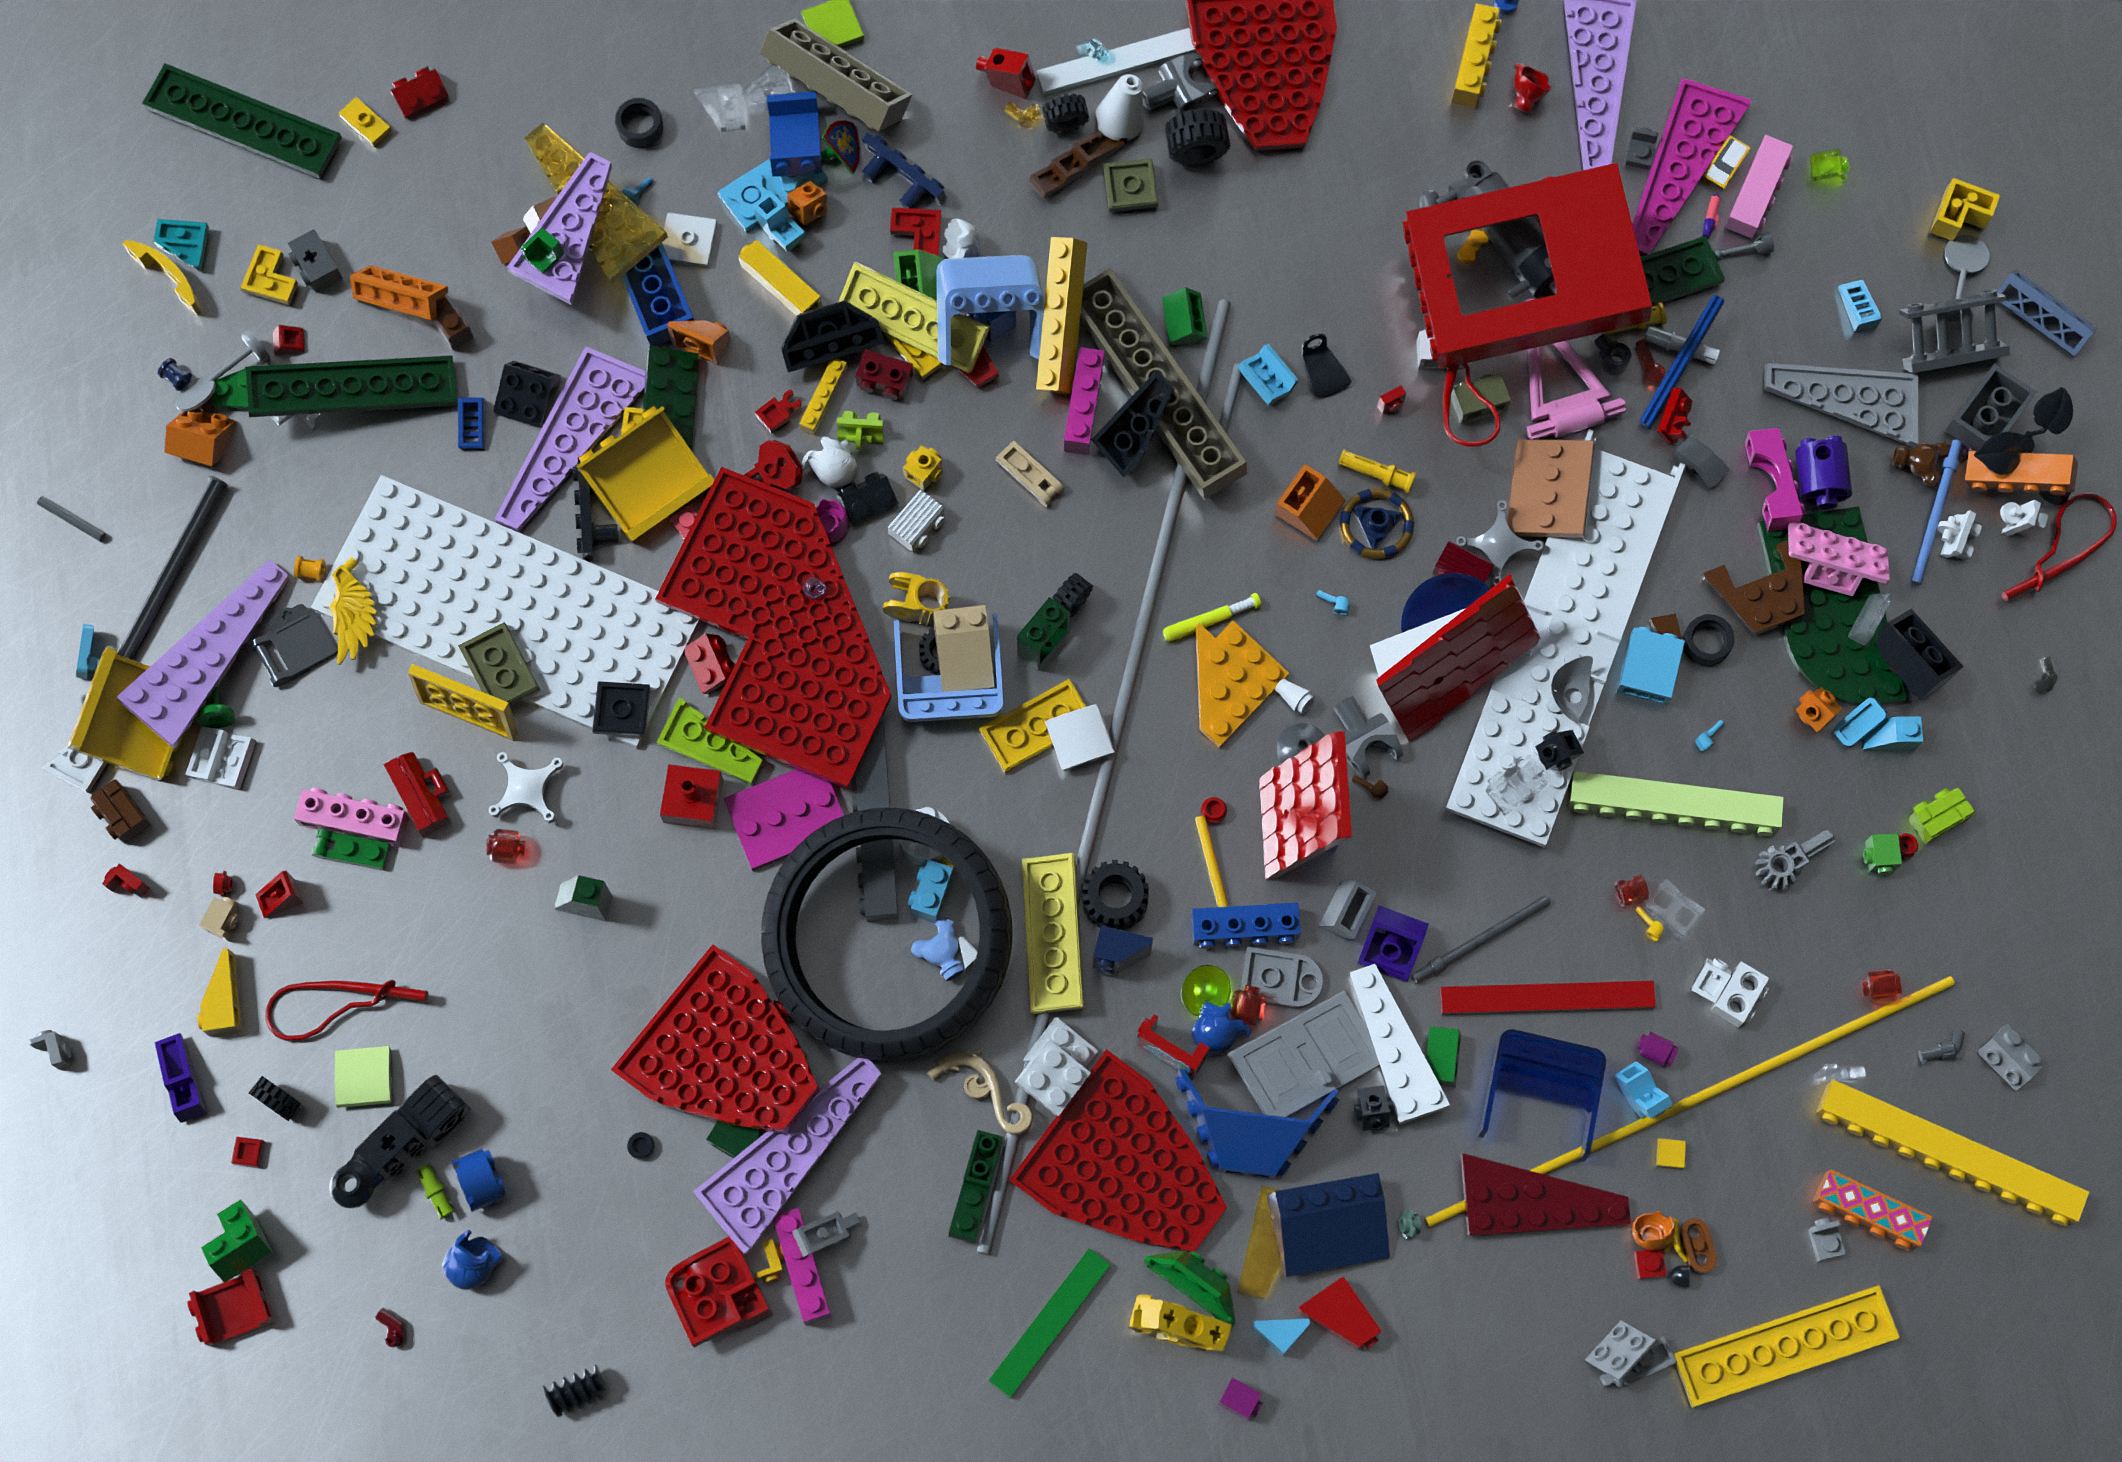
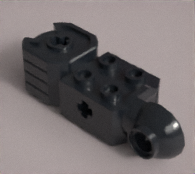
M437 1074L431 1076L404 1101L397 1111L394 1110L355 1149L352 1158L344 1166L336 1170L329 1186L332 1198L337 1204L345 1208L361 1207L369 1201L374 1189L380 1183L384 1185L392 1177H398L406 1168L405 1164L411 1158L415 1159L424 1151V1145L427 1142L434 1146L443 1141L467 1117L471 1108ZM356 1178V1187L352 1191H346V1182L349 1179Z

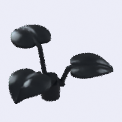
M2059 387L2038 400L2033 410V418L2035 423L2042 427L2041 429L2032 432L2027 431L2025 435L2012 432L1996 434L1983 443L1974 453V456L1993 473L2005 475L2012 472L2019 463L2018 453H2031L2034 450L2035 443L2032 436L2043 434L2047 429L2052 434L2057 435L2068 428L2073 417V403L2069 393L2065 388ZM2040 491L2038 494L2051 504L2062 505L2069 499L2071 492H2066L2065 495H2054L2050 491Z

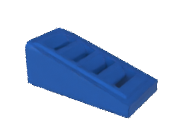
M458 397V449H484L486 400L483 397ZM465 407H478V412H465ZM465 417H478V421H465ZM465 427H478V431H465ZM464 436H478V441H464Z

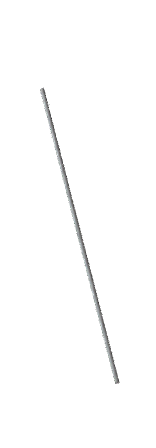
M1219 300L1196 389L1205 404L1231 303L1227 300ZM1177 463L1109 730V736L1115 753L1102 758L1076 860L1078 906L1187 475L1179 463ZM1051 1012L1037 1014L1028 1052L1048 1027ZM1019 1086L1015 1103H1022L1028 1106L1030 1094ZM1012 1111L1010 1124L1019 1122L1021 1116L1018 1112ZM1007 1133L977 1249L978 1253L990 1255L1021 1134L1012 1135Z

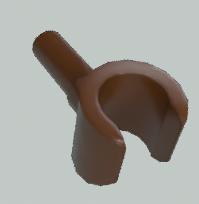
M1356 775L1352 778L1353 782L1369 790L1375 799H1382L1389 792L1387 784L1382 780L1373 785Z

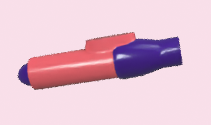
M1714 194L1711 197L1706 219L1704 220L1702 237L1706 236L1707 239L1711 237L1713 229H1716L1719 221L1717 212L1721 198L1718 194Z

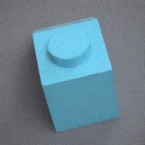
M1921 717L1887 718L1862 739L1863 751H1915L1923 742Z

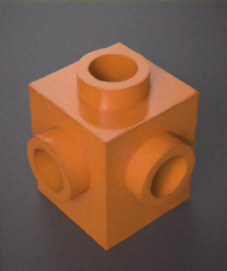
M811 181L787 194L788 213L803 225L821 217L827 212V195L825 191Z
M1822 687L1814 692L1811 689L1808 690L1799 699L1802 704L1796 709L1800 719L1805 724L1811 726L1816 732L1826 727L1843 710L1836 702L1834 695Z

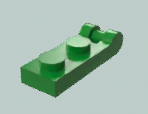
M318 829L316 834L318 841L312 849V856L385 870L391 848L389 843ZM328 841L335 843L333 851L327 850Z

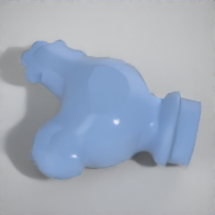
M946 916L939 917L938 921L935 922V925L938 927V934L930 940H917L913 943L911 952L916 958H924L932 965L941 966L940 975L946 981H950L960 976L965 970L962 967V962L955 960L959 943L954 935V921H950V918Z

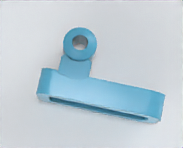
M83 624L76 669L77 678L87 679L88 671L95 672L100 661L96 657H90L94 625Z
M1868 698L1836 724L1834 732L1844 745L1854 746L1888 718V712L1877 699Z

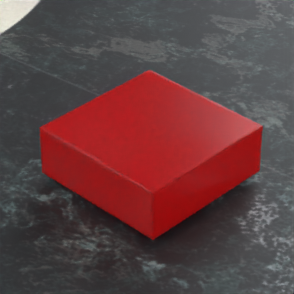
M236 1137L231 1164L260 1168L265 1141Z

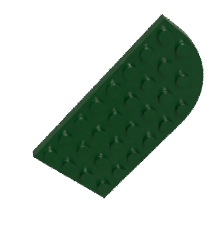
M1859 506L1804 514V517L1801 518L1800 523L1807 524L1810 527L1829 530L1835 534L1853 537L1868 543ZM1765 520L1759 521L1757 526L1768 573L1771 575L1785 569L1776 545L1788 540V529L1767 531ZM1801 560L1805 617L1781 626L1788 654L1797 671L1801 672L1813 684V688L1817 690L1822 687L1824 690L1831 692L1836 699L1844 701L1848 705L1859 706L1868 698L1877 699L1881 705L1904 702L1907 698L1903 682L1899 676L1891 671L1890 666L1882 658L1878 649L1879 632L1888 622L1878 582L1862 578L1854 595L1849 596L1804 583L1803 576L1810 562Z

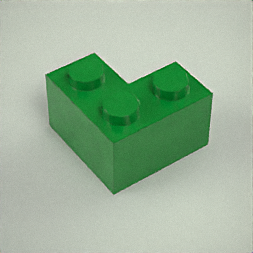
M241 1199L217 1214L225 1232L201 1247L208 1265L224 1283L273 1253L257 1218Z

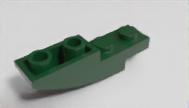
M977 1130L948 1237L975 1244L994 1178L1003 1136Z

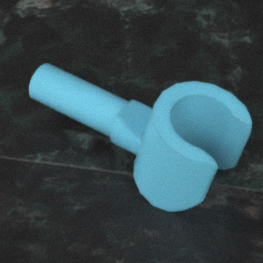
M1321 590L1317 591L1316 596L1336 604L1334 612L1340 615L1348 614L1350 605L1346 597H1335Z
M1719 720L1710 730L1700 734L1695 740L1701 752L1714 745L1711 737L1724 726L1722 720Z

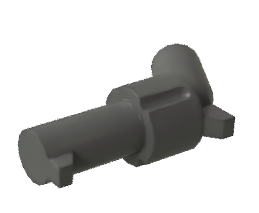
M1954 1030L1952 1042L1944 1039L1937 1048L1919 1051L1918 1055L1922 1065H1925L1927 1060L1937 1058L1942 1060L1956 1058L1960 1060L1962 1058L1960 1050L1965 1032Z

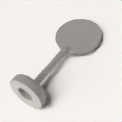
M1972 235L1956 236L1953 241H1948L1945 248L1946 261L1954 270L1960 272L1955 299L1962 298L1966 275L1980 272L1987 266L1990 259L1986 244ZM1960 310L1946 312L1947 327L1961 329ZM1971 310V323H1972V321H1973V312H1972V310Z
M247 329L242 333V339L248 348L212 376L201 377L187 384L176 397V408L184 412L194 410L203 405L214 393L216 388L215 381L252 352L260 361H266L270 358V355Z

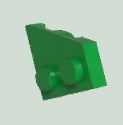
M245 369L215 381L216 388L211 399L216 409L229 410L235 408L248 411Z

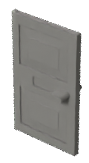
M1345 991L1334 995L1227 1054L1263 1114L1280 1117L1290 1116L1328 1095L1333 1089L1337 1090L1380 1066L1369 1030Z

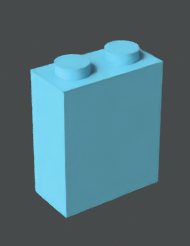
M1647 627L1633 628L1629 635L1616 693L1667 706L1672 698L1685 640L1678 639V636L1666 633L1662 635L1654 633L1652 629Z

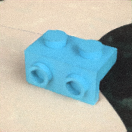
M1269 344L1264 345L1258 354L1242 361L1237 367L1267 405L1288 396L1298 383L1297 377Z

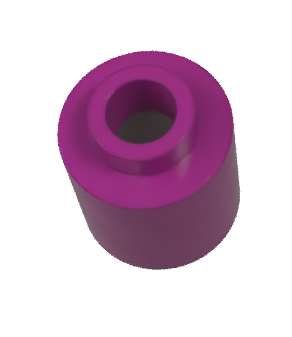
M1651 1031L1648 1035L1642 1034L1636 1046L1640 1050L1639 1056L1660 1066L1665 1064L1669 1067L1672 1065L1679 1047L1673 1045L1674 1042Z

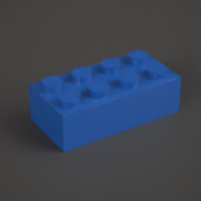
M658 232L611 251L650 346L656 347L671 340L667 327L669 321H695Z

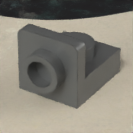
M1634 128L1629 142L1625 165L1649 170L1658 132L1648 128Z

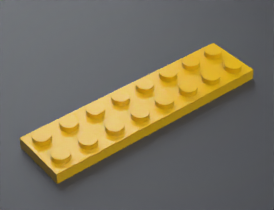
M1878 1285L1676 1352L1674 1356L1677 1361L1675 1364L1693 1408L1899 1339L1900 1337L1881 1288Z

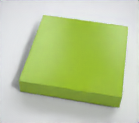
M831 0L801 11L808 28L839 48L864 40L863 32L849 0Z

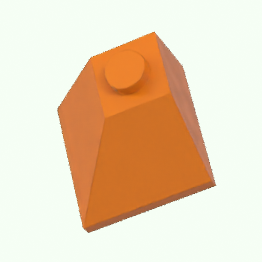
M707 320L669 321L667 324L674 347L685 352L698 353L699 358L715 365L719 364L731 341L729 330L719 322H714L713 324Z

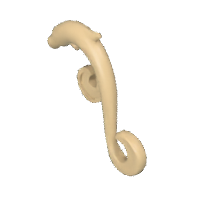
M981 1049L954 1051L945 1054L935 1062L936 1065L927 1073L935 1081L943 1072L946 1074L949 1070L959 1071L960 1068L958 1066H969L976 1069L982 1074L985 1082L982 1085H978L977 1082L980 1079L978 1075L968 1076L964 1082L966 1094L970 1098L979 1100L991 1093L998 1123L1008 1134H1022L1031 1127L1033 1114L1030 1108L1022 1103H1013L1007 1106L1008 1112L1015 1111L1020 1114L1019 1122L1010 1124L1005 1120L999 1081L991 1066L978 1056L982 1052Z

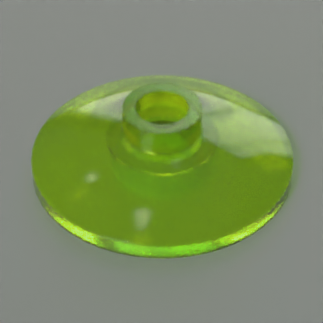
M1201 965L1193 969L1186 976L1181 988L1183 1005L1190 1013L1198 1017L1206 1001L1215 1006L1222 1007L1228 1002L1231 994V983L1228 975L1215 965ZM1205 985L1204 991L1199 993L1201 986Z

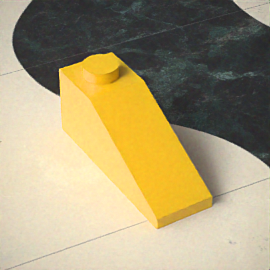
M228 948L221 951L200 1004L201 1013L197 1015L199 1029H202L208 1036L241 1032L235 954Z

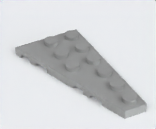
M1767 363L1765 365V391L1911 447H1917L1918 374Z

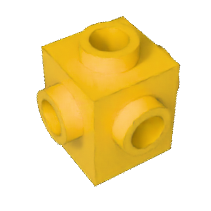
M922 445L917 451L913 450L908 455L906 464L903 467L904 477L925 491L930 483H935L943 473L940 454L934 449H927Z

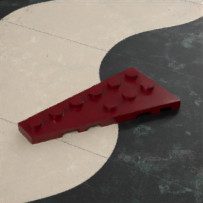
M1460 1153L1468 1236L1631 1224L1629 1197Z

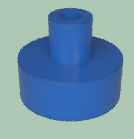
M1494 0V7L1500 8V14L1510 15L1516 11L1519 0Z

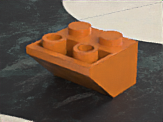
M199 407L191 411H184L166 425L164 453L213 466L224 456L236 426V420L229 419L223 414L205 412Z
M1304 464L1276 503L1275 515L1318 541L1345 503V499L1324 475Z

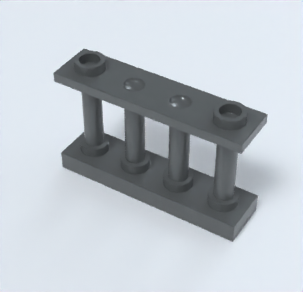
M1989 289L1981 291V295L1927 305L1912 303L1908 305V308L1899 309V315L1911 319L1914 351L1911 357L1903 358V368L1911 373L2009 356V345L1997 339L1995 303L2006 301V296L1998 293L1997 290ZM1984 305L1987 340L1984 341V344L1975 345L1972 340L1970 308ZM1960 310L1962 344L1960 348L1951 350V348H1948L1946 312ZM1936 314L1938 349L1935 350L1936 353L1927 354L1924 352L1922 317Z

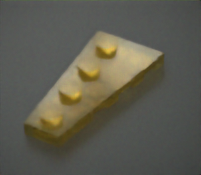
M1261 1185L1237 1293L1264 1300L1282 1262L1267 1199L1269 1195L1274 1191H1279V1189Z

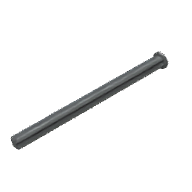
M209 476L210 482L120 647L118 655L133 659L224 488L228 487V484L219 478Z

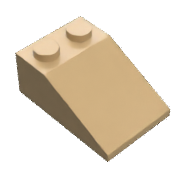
M986 605L935 610L933 622L942 692L994 689Z

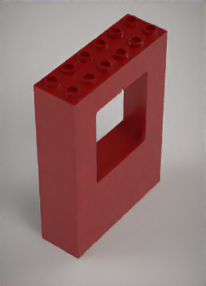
M1617 163L1406 211V220L1402 221L1406 245L1409 244L1408 255L1414 272L1416 291H1421L1418 292L1419 304L1422 315H1425L1424 325L1427 339L1432 338L1429 340L1432 361H1438L1439 369L1650 322L1652 311L1651 298ZM1538 216L1557 294L1469 315H1462L1453 277L1447 278V276H1452L1444 238L1449 235Z

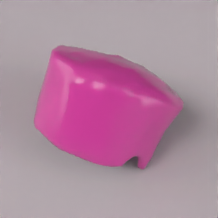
M821 499L816 509L830 543H833L847 532L850 523L849 518L840 502Z

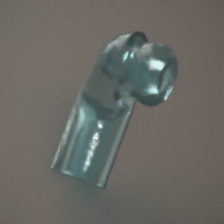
M1090 39L1077 44V51L1080 54L1088 53L1095 61L1105 62L1109 58V51L1104 49L1102 43L1097 39Z

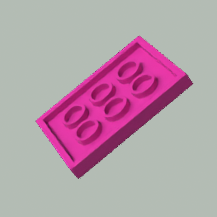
M795 769L723 798L752 871L787 858L815 830L834 819L844 816L831 782L800 769Z

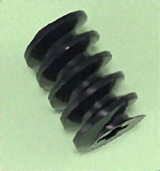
M596 1364L594 1365V1374L592 1375L585 1368L584 1378L582 1379L577 1373H573L572 1383L566 1377H563L562 1387H559L555 1381L552 1382V1391H549L545 1385L543 1386L548 1404L557 1417L563 1415V1407L568 1413L573 1412V1403L579 1409L583 1408L584 1399L588 1404H593L594 1395L599 1400H603L605 1397L604 1391L606 1390L603 1378Z

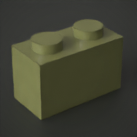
M1501 373L1494 376L1493 374H1486L1480 377L1479 380L1471 382L1481 396L1494 404L1498 413L1508 410L1511 398ZM1466 381L1460 382L1453 387L1451 401L1460 424L1493 414L1491 409L1478 400L1468 388Z

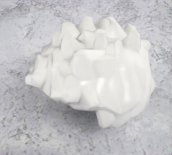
M952 219L951 223H948V228L945 229L944 233L947 243L946 246L942 247L943 253L948 259L976 257V253H980V239L976 226L961 219Z

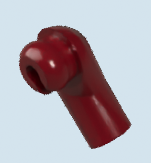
M385 1308L380 1309L375 1319L387 1327L386 1345L391 1348L400 1346L405 1338L403 1321Z

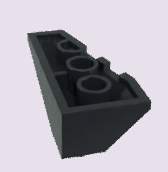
M1156 370L1091 439L1123 478L1143 459L1175 390L1159 370Z

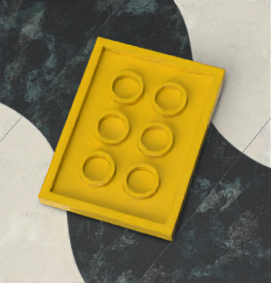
M415 664L411 665L408 675L419 703L512 741L514 740L518 731L508 702Z

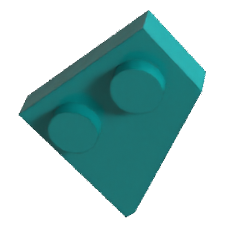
M157 219L153 242L157 247L196 270L201 271L209 226L205 222Z

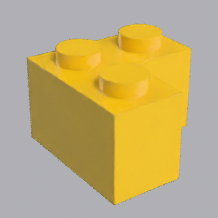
M1952 178L1944 192L1930 233L1953 241L1960 231L1963 222L1985 229L1994 214L2000 195Z

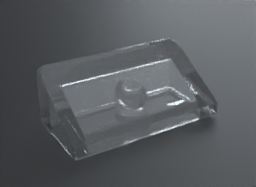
M1891 593L1870 595L1848 637L1862 645H1866L1880 624L1894 598Z

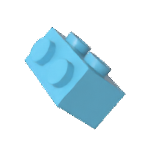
M927 860L926 866L920 867L916 881L920 882L917 891L912 890L908 905L911 906V916L933 923L938 921L953 877V867L932 860Z

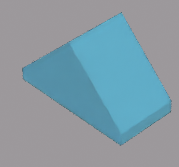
M1310 1320L1254 1321L1253 1330L1282 1356L1310 1325Z

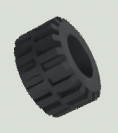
M1212 109L1189 110L1172 117L1165 125L1169 157L1176 163L1183 165L1209 163L1221 158L1230 149L1226 117L1220 111Z
M1112 860L1111 864H1107V861L1101 863V867L1097 868L1095 866L1091 874H1088L1085 878L1082 890L1083 909L1085 914L1088 913L1089 920L1092 923L1094 921L1097 923V927L1100 928L1102 925L1124 931L1125 927L1129 926L1131 928L1135 926L1136 921H1140L1143 918V913L1146 912L1148 905L1149 887L1148 883L1145 882L1144 874H1139V869L1135 865L1131 868L1129 862L1123 861V864H1119L1118 860ZM1109 884H1121L1130 891L1131 900L1124 907L1111 908L1101 901L1100 891Z

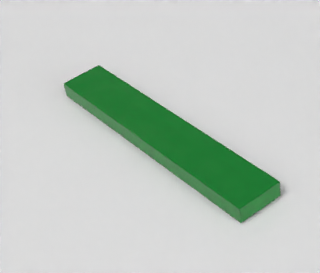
M1089 1248L988 1381L1011 1398L1111 1265Z

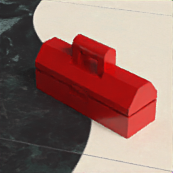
M410 752L398 756L399 758L396 757L383 765L418 831L425 837L435 832L436 829L442 828L450 821L439 800L440 797L449 793V789L437 768L425 773L415 753ZM430 780H432L437 789L432 793L426 784Z

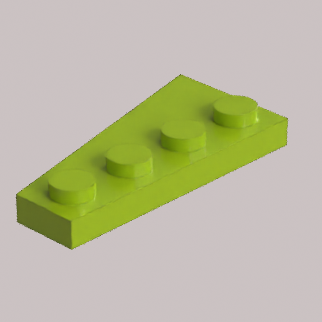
M679 697L657 740V745L714 770L721 771V773L749 785H753L763 760L748 748L705 731L704 727L708 719Z

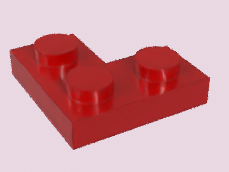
M892 208L890 235L914 236V250H921L939 256L941 210Z

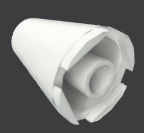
M1126 74L1121 76L1096 109V126L1106 137L1113 140H1120V138H1128L1127 140L1136 137L1143 127V85L1141 80L1134 75Z

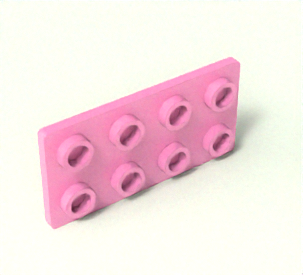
M1789 523V556L1810 562L1803 576L1804 583L1853 596L1862 578L1887 584L1890 580L1888 550L1878 544L1859 541L1853 537L1838 535L1829 530L1810 527L1804 523Z

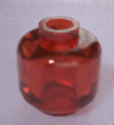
M496 829L492 835L488 834L486 855L490 856L492 862L515 864L519 856H524L525 841L520 840L518 831Z
M1891 968L1871 970L1867 973V980H1862L1864 996H1869L1873 1004L1896 1002L1898 995H1902L1900 974H1895Z
M1244 985L1243 990L1238 989L1233 992L1230 1014L1235 1017V1020H1243L1244 1023L1256 1025V1021L1263 1020L1267 997L1259 993V987Z

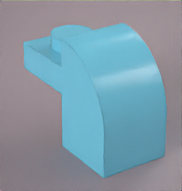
M772 191L751 205L756 219L774 243L777 241L787 252L807 238L805 232L790 218L786 205Z
M1637 1061L1614 1074L1623 1095L1641 1118L1648 1116L1651 1119L1652 1117L1659 1116L1664 1113L1665 1109L1673 1105L1670 1097L1656 1087L1649 1070Z

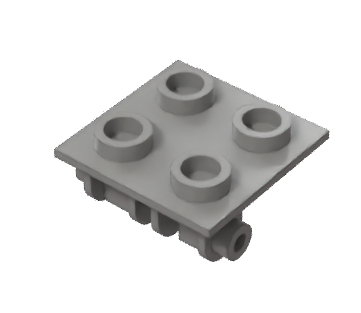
M1620 1321L1601 1343L1594 1348L1585 1361L1612 1376L1613 1382L1621 1387L1623 1384H1628L1634 1376L1633 1372H1639L1635 1364L1644 1367V1363L1652 1355H1655V1349L1657 1348L1656 1340Z

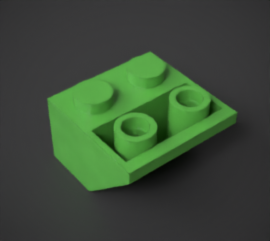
M921 250L893 252L896 281L937 300V267L944 258Z

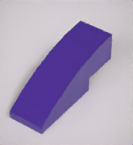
M181 1033L154 1042L164 1086L169 1093L173 1114L180 1123L207 1114L198 1080Z

